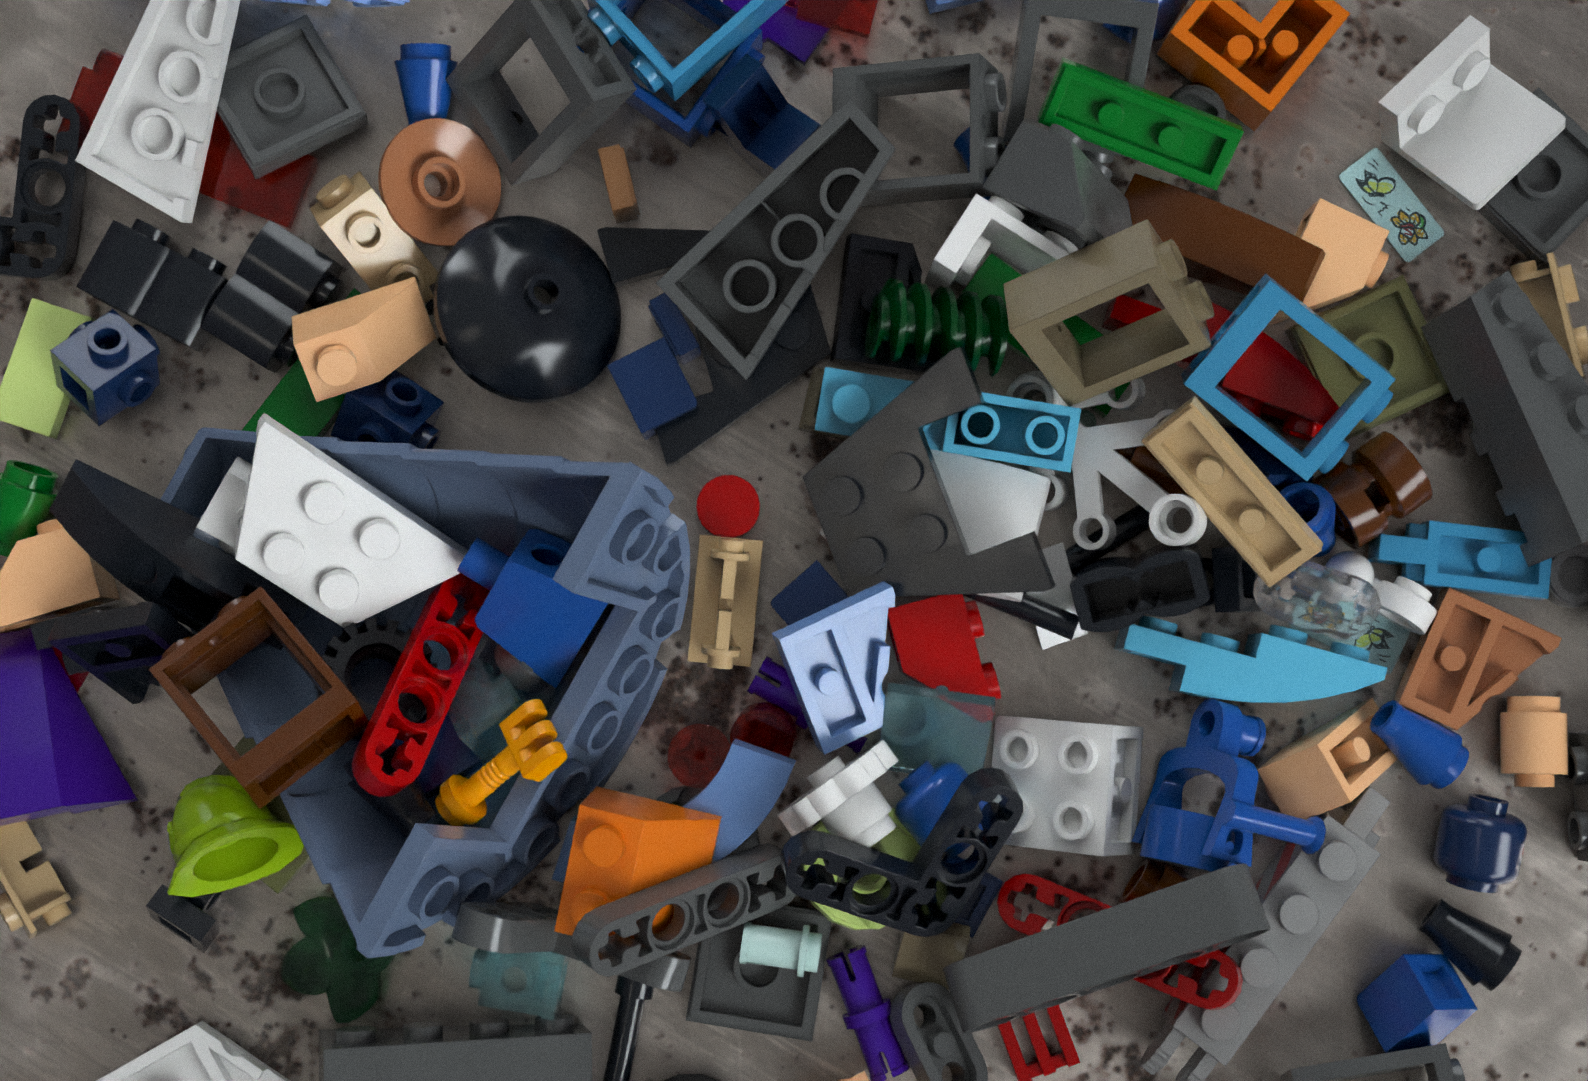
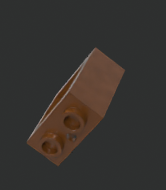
M261 586L248 596H241L230 601L221 609L216 620L193 637H186L173 643L163 653L161 660L149 668V671L259 809L361 732L369 723L357 699ZM273 634L323 695L243 756H240L193 698L192 694Z

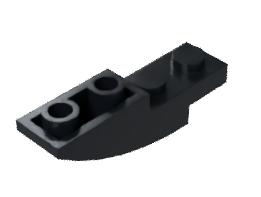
M77 459L73 463L49 509L68 534L90 557L120 583L145 601L154 602L168 608L174 614L175 620L198 632L216 620L221 609L230 601L241 596H248L260 586L295 627L298 626L309 606L237 561L234 555L194 537L193 533L200 520L199 518ZM273 634L262 641L279 650L283 648Z

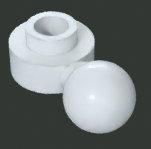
M1345 551L1335 554L1324 566L1322 573L1323 584L1332 597L1344 602L1362 599L1376 613L1410 632L1425 635L1437 614V610L1428 603L1432 597L1430 591L1402 576H1398L1394 583L1377 579L1369 560L1357 552Z

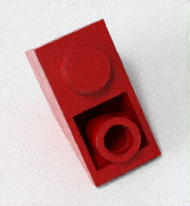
M963 594L938 595L889 608L887 627L899 672L926 686L931 691L976 717L985 718L995 715L992 701L1001 699V691L992 662L981 664L975 639L985 637L976 601L965 602Z

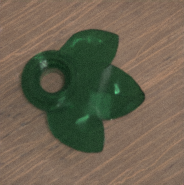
M318 896L309 899L294 908L295 920L299 929L306 937L294 944L286 953L281 966V978L286 985L299 993L318 995L326 992L334 1020L337 1023H348L362 1016L379 999L381 994V972L393 962L396 954L385 957L366 958L356 950V941L336 898Z

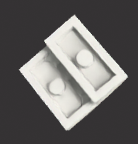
M930 449L970 553H977L1032 531H1035L1036 536H1038L1051 484L1048 477L980 458ZM1024 592L977 595L1021 602Z

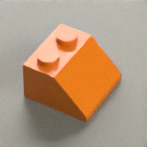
M596 786L579 805L554 932L572 936L577 923L591 910L711 864L722 816ZM673 904L666 905L656 914L652 923L653 934L661 932L670 924L674 914ZM612 931V932H610V933H608V934H609V936H612V935H614V934H616V933H615L614 931Z

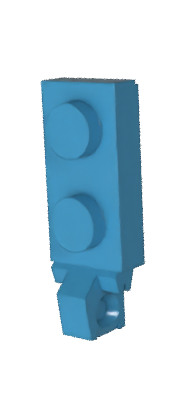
M1429 520L1421 524H1406L1405 537L1379 534L1378 537L1370 540L1368 544L1367 559L1369 562L1402 566L1401 576L1421 586L1434 588L1450 587L1459 591L1535 600L1549 598L1552 557L1528 567L1519 547L1528 542L1522 531Z

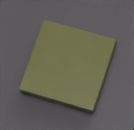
M1403 275L1318 314L1386 368L1396 379L1388 388L1393 393V397L1385 409L1369 424L1360 420L1346 436L1345 441L1450 392L1421 329L1426 324L1424 316ZM1299 324L1285 330L1299 361L1329 392L1340 408L1366 377Z

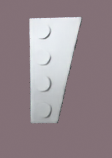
M150 0L75 161L179 222L192 223L241 0Z

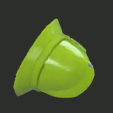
M210 775L198 778L187 784L178 796L173 819L167 825L170 849L176 863L167 893L173 896L196 897L249 884L280 871L302 853L304 845L294 825L278 821L276 816L270 813L266 805L259 809L233 776Z

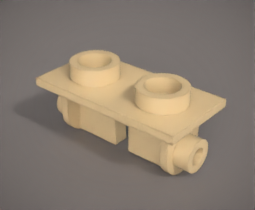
M1551 252L1546 254L1550 268L1538 270L1535 260L1510 266L1512 277L1528 296L1531 304L1559 345L1566 351L1568 358L1582 378L1586 379L1583 365L1588 364V330L1586 325L1574 328L1568 306L1569 303L1580 301L1571 264L1559 267L1556 256Z
M699 535L688 651L689 662L707 663V667L717 669H733V665L751 667L763 540Z
M22 821L0 826V888L3 892L0 894V915L11 932L23 927L28 938L31 939L36 936L37 932L32 922L43 917L49 927L72 914L67 905V902L72 898L66 892L49 860L25 872L20 862L42 851V848L28 823Z

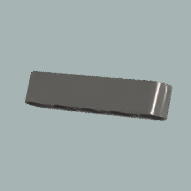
M1242 863L1206 873L959 960L944 967L943 972L962 1032L967 1034L988 1029L1266 933L1271 928L1247 864Z

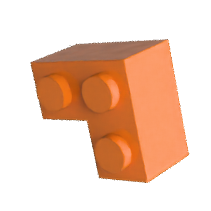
M1195 0L1170 31L1157 55L1192 83H1201L1215 90L1223 99L1226 110L1255 131L1351 13L1334 0H1278L1260 23L1232 0Z

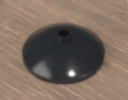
M506 216L487 221L466 233L454 245L444 259L437 274L433 304L435 321L441 340L457 366L475 383L491 393L524 403H546L560 400L577 393L590 384L604 370L614 354L621 328V307L616 286L612 283L606 265L590 245L578 235L557 223L531 216ZM534 287L545 289L550 295L551 303L544 304L535 297Z

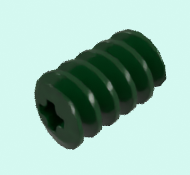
M890 278L885 282L872 304L866 330V356L874 358L881 342L885 341L889 344L891 361L899 362L906 346L910 345L914 349L915 364L924 366L932 349L938 350L940 360L951 350L964 347L973 372L976 370L981 357H986L989 375L993 377L998 373L1007 350L1008 316L1006 305L1002 297L992 294L985 297L981 302L976 292L968 290L963 291L956 299L953 290L943 286L937 288L931 296L928 286L919 282L911 285L906 293L901 280Z

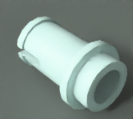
M746 922L743 929L739 962L740 964L751 963L797 970V977H804L805 971L817 973L822 933L810 932V925H804L803 931Z

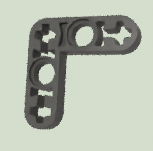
M462 902L451 935L458 942L478 949L503 954L556 952L580 961L573 952L572 936L554 932L558 909L529 902ZM601 947V948H599V951L601 952V951H603L605 948H604V947ZM675 951L619 975L651 987L680 992L684 986L691 958Z

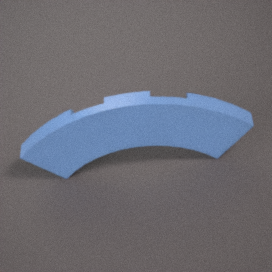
M738 739L733 741L718 773L697 795L682 806L722 816L712 863L723 859L738 848L760 826L784 790L796 763L795 759ZM577 815L570 820L552 880L564 883Z

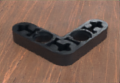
M44 95L34 100L26 109L22 126L12 218L0 216V276L51 281L65 276L74 265L77 255L86 167L76 162L75 159L90 130V122L82 108L64 97ZM58 110L61 117L70 121L69 131L58 132L55 144L56 152L68 156L67 164L49 158L39 159L41 150L50 154L54 152V135L44 131V124L46 120H56ZM57 171L65 181L64 196L58 203L52 206H43L35 196L36 182L42 174ZM44 235L46 243L56 246L55 257L44 258L42 268L39 259L25 254L13 253L14 241L22 244L40 245L44 240Z
M991 767L979 769L969 774L960 784L912 862L822 831H804L791 837L781 851V865L786 884L792 893L801 898L915 936L930 937L946 931L956 921L1018 824L1023 813V801L1013 779L1008 773L1002 769ZM997 795L1001 796L1002 800L999 803L992 802ZM981 800H982V801H985V802H988V803L984 806V808L982 809V811H981V809H980V807H979V802H980ZM979 823H981L983 830L978 827ZM963 842L975 846L973 853L962 862L946 863L941 860L944 851L954 844ZM818 858H822L825 866L814 863ZM804 864L811 866L808 868L807 871L801 870L800 865ZM833 874L838 876L836 882L834 880ZM879 874L887 878L884 886L874 893L860 894L853 890L854 884L865 875ZM934 895L937 898L935 904L930 902ZM916 903L923 904L920 909L915 908Z

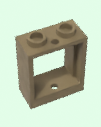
M1148 219L1003 284L1009 331L1069 407L1211 348L1212 345L1206 320L1214 317V309L1201 281L1197 280L1190 283L1187 279L1186 264L1174 240L1169 239L1163 242ZM1149 283L1166 308L1082 345L1078 343L1063 323L1065 319Z

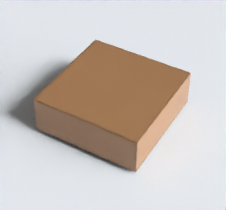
M617 144L598 149L616 223L619 224L638 219L637 215H640L624 148H620V145Z

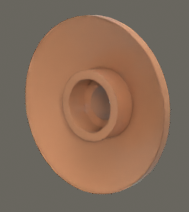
M430 118L415 122L402 129L392 138L381 158L378 172L381 199L396 225L408 236L419 242L432 246H453L466 233L492 220L498 209L501 196V176L498 164L483 139L472 129L459 122L442 118ZM427 174L435 176L440 182V192L437 197L430 195L425 189L424 180Z

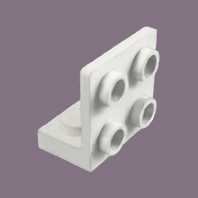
M1471 15L1378 102L1382 142L1473 210L1481 209L1565 129L1566 122L1564 115L1490 64V28Z
M976 193L934 258L924 283L935 290L940 286L951 288L955 281L966 287L987 251L992 252L1026 274L1077 251L1078 248L1068 239L1053 231H1046L1044 235H1041L1022 223L1023 213L1008 201L997 196H991L989 200H986Z
M998 716L995 719L992 768L1002 769L1011 776L1023 801L1021 818L1004 845L1103 857L1134 855L1135 842L1131 841L1137 826L1143 727ZM997 795L992 802L999 803L1002 800L1001 796Z

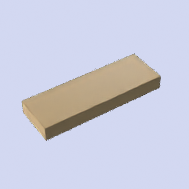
M1193 396L1144 435L1141 442L1188 496L1196 500L1203 508L1209 520L1269 588L1322 550L1323 542L1196 396Z

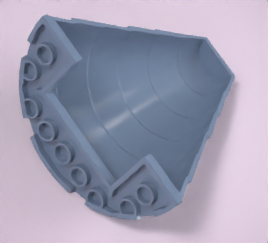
M207 427L199 429L193 441L186 448L183 459L160 500L201 519L237 456L252 464L256 432ZM299 436L467 550H469L478 537L511 556L529 529H539L572 543L552 580L574 594L608 603L558 686L555 688L549 684L539 693H529L517 688L502 674L494 655L498 643L483 632L450 707L484 765L508 746L499 723L523 703L532 699L542 700L548 713L544 720L552 721L558 734L553 742H561L568 757L564 763L541 782L523 778L519 770L485 798L487 814L475 825L452 826L445 821L435 804V798L440 794L439 792L428 798L429 803L437 814L425 824L415 823L410 834L404 838L395 825L348 786L352 779L343 766L353 758L362 738L356 735L353 741L349 740L280 793L282 801L322 884H330L356 941V950L366 958L391 956L423 945L426 936L422 931L423 929L440 920L454 927L462 902H496L509 892L561 841L557 821L579 799L584 800L596 786L604 787L644 722L667 671V668L656 659L662 641L680 630L682 626L690 578V544L686 522L675 514L670 513L669 504L675 498L672 492L657 477L630 461L629 463L570 461L562 456L492 454L486 451L419 449L409 443L351 442L337 437ZM196 527L193 533L194 537L223 550L219 546V539ZM439 584L369 618H377V625H386L388 619L399 621L397 629L406 633L409 627L414 628L429 595ZM458 594L454 596L458 600L457 607L453 616L446 621V623L453 626L467 613L464 609L466 599ZM310 606L296 627L320 657L325 653L327 644L335 635L338 638L342 635L343 627ZM364 620L356 623V628L363 626ZM190 628L194 635L198 633V631ZM425 641L424 644L427 642L433 651L430 657L431 663L437 662V668L440 670H449L451 659L447 649L436 641ZM264 642L258 644L217 675L245 738L253 739L256 745L315 701L318 695L315 684L284 647L282 650H279ZM377 658L359 663L353 669L350 677L353 691L361 700L377 705L395 667L388 661ZM426 713L425 717H422V719L419 721V723H421V722H423V721L426 720L427 713ZM477 769L476 771H474V772H472L471 774L467 775L465 778H467V779L470 778V777H471L474 773H476L479 769Z

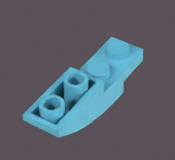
M825 367L814 430L851 436L914 381ZM981 392L984 403L923 427L925 437L932 450L1070 473L1081 408Z
M1143 615L1138 625L1131 624L1119 629L1114 647L1115 650L1175 666L1169 691L1200 698H1213L1234 702L1288 703L1322 699L1353 692L1384 681L1387 667L1368 662L1370 655L1368 650L1348 644L1332 642L1330 651H1325L1307 646L1308 634L1277 625H1270L1268 634H1248L1244 653L1239 654L1237 653L1239 641L1202 632L1200 642L1175 636L1178 628L1177 624Z

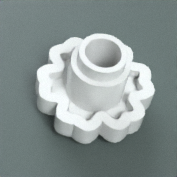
M884 739L866 749L846 764L838 755L809 775L807 779L813 787L779 812L777 816L792 837L821 820L831 835L870 848L897 827L888 814L892 807L873 781L883 775L899 760Z

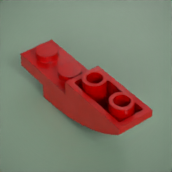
M1122 294L1110 302L1101 327L1113 332L1163 309ZM1213 302L1214 317L1206 320L1210 339L1232 314L1229 310ZM1263 331L1217 384L1258 418L1263 414L1285 422L1282 428L1285 433L1309 442L1339 409L1329 392L1313 374L1280 343ZM1199 353L1177 361L1174 364L1186 369Z

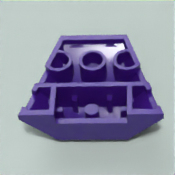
M31 628L0 634V826L65 812L77 814L139 801L112 756L104 738L87 712L54 650H37Z

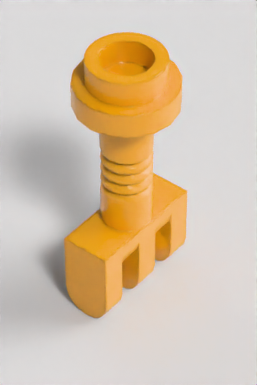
M532 699L523 703L499 723L508 746L486 763V765L468 779L461 775H452L440 785V794L435 798V804L440 815L450 825H475L487 814L485 798L519 770L523 778L541 782L565 762L568 757L567 752L561 742H553L558 734L552 721L544 720L548 713L542 700Z

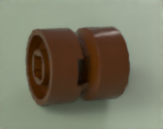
M1386 431L1379 433L1353 451L1351 465L1340 461L1326 474L1321 473L1311 481V483L1325 488L1331 494L1336 507L1334 532L1338 538L1354 550L1359 549L1388 529V516L1397 519L1404 518L1432 499L1433 495L1430 481L1415 456L1398 438Z

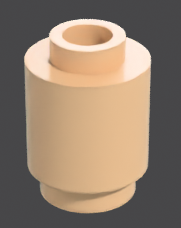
M1507 697V712L1500 713L1501 774H1514V787L1555 788V775H1568L1567 713H1561L1560 697Z

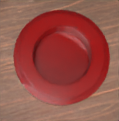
M735 475L715 477L703 486L697 498L698 518L703 527L713 536L740 538L750 532L758 521L760 514L758 494L754 487L741 477Z

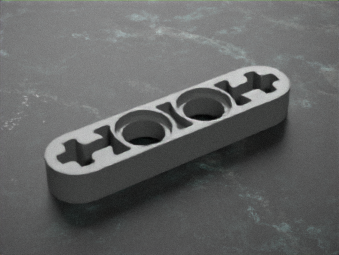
M770 843L760 844L591 910L577 923L573 932L572 948L574 955L597 974L606 977L615 976L784 907L793 900L796 894L792 893L786 884L780 858L782 849ZM727 883L728 892L724 902L719 908L708 912L707 904L711 892L720 884ZM673 904L674 914L670 924L661 932L653 934L652 923L656 914L666 905ZM612 931H614V932L616 933V934H614V935H612V936H609V934H608V933H610V932H612ZM604 947L605 949L600 952L599 948Z

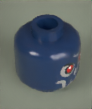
M1471 793L1469 794L1467 804L1457 803L1443 809L1433 857L1436 865L1446 872V882L1476 892L1497 893L1499 885L1508 884L1517 879L1527 836V828L1522 820L1507 813L1508 801L1488 795Z

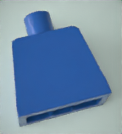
M529 529L511 556H508L477 537L457 569L461 574L490 590L474 619L477 628L520 662H525L533 669L535 674L556 688L608 603L574 594L552 580L572 543L539 529Z

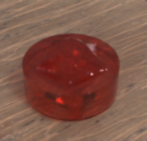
M768 702L754 703L744 708L738 715L730 732L731 745L735 739L786 757L790 756L797 738L796 725L789 713L781 707Z
M704 723L689 725L680 730L673 737L669 745L668 764L670 770L684 785L693 788H704L720 770L731 745L726 735L712 725Z

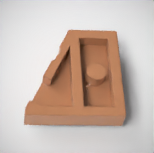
M1441 588L1433 606L1437 610V614L1425 635L1420 636L1393 700L1397 701L1404 708L1450 730H1458L1481 711L1482 705L1491 697L1501 695L1518 681L1519 678L1517 676L1543 654L1553 652L1559 646L1562 638L1453 588Z

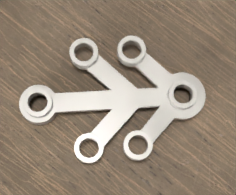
M1029 371L1021 374L1010 384L1006 393L1008 397L1031 400L1036 393L1042 392L1046 397V403L1067 406L1041 371ZM1140 377L1130 381L1132 394L1124 402L1117 400L1115 388L1070 407L1086 408L1108 404L1116 409L1132 410L1142 403L1146 392L1145 384ZM1174 409L1162 410L1154 418L1086 427L1079 421L1072 471L1077 519L1073 525V537L1080 547L1086 550H1103L1108 548L1116 537V525L1113 519L1104 513L1100 473L1150 513V530L1161 543L1168 546H1188L1202 537L1207 526V516L1196 500L1185 494H1169L1116 451L1118 449L1145 446L1141 442L1144 435L1173 413ZM1029 466L1030 472L1048 477L1055 486V496L1053 500L1045 504L1044 511H1055L1063 507L1069 497V487L1065 479L1055 474V470ZM1181 508H1185L1192 518L1189 529L1183 533L1178 532L1173 525V516ZM1093 519H1097L1103 527V535L1096 543L1091 542L1086 535L1087 525Z

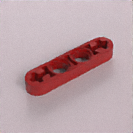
M461 573L441 582L429 595L355 750L352 760L353 776L359 786L369 794L377 797H391L410 785L420 774L483 635V632L477 628L474 619L490 590ZM458 594L466 599L464 609L467 613L453 626L446 623V621L453 616L458 604V600L454 596ZM425 641H436L447 649L451 659L449 670H440L428 663L423 652ZM401 693L414 694L423 701L427 711L425 723L411 722L402 715L398 705ZM396 738L404 741V743L396 749L391 760V766L396 771L391 775H387L381 770L384 760L379 755L390 747Z
M1026 873L1015 875L1007 880L1000 889L997 900L999 915L1005 924L1028 936L1050 929L1055 923L1034 913H1030L1026 917L1025 922L1020 920L1022 909L1014 905L1015 897L1018 893L1028 895L1033 886L1038 888L1036 892L1037 900L1059 910L1061 897L1069 898V902L1058 915L1056 926L1073 921L1076 915L1082 911L1094 910L1098 912L1112 907L1039 876ZM1220 950L1185 961L1202 969H1209L1213 960L1221 963L1219 974L1228 979L1227 987L1224 992L1212 990L1208 999L1200 995L1202 991V984L1182 974L1178 975L1177 987L1168 984V980L1179 967V963L1133 979L1194 1006L1209 1010L1224 1009L1234 1003L1241 993L1243 983L1241 970L1235 960Z

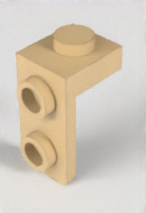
M360 171L351 178H348L347 175L338 176L318 192L316 199L319 202L310 208L312 214L322 230L371 290L415 277L424 303L433 298L429 286L436 282L438 271L413 239L396 225L386 205Z

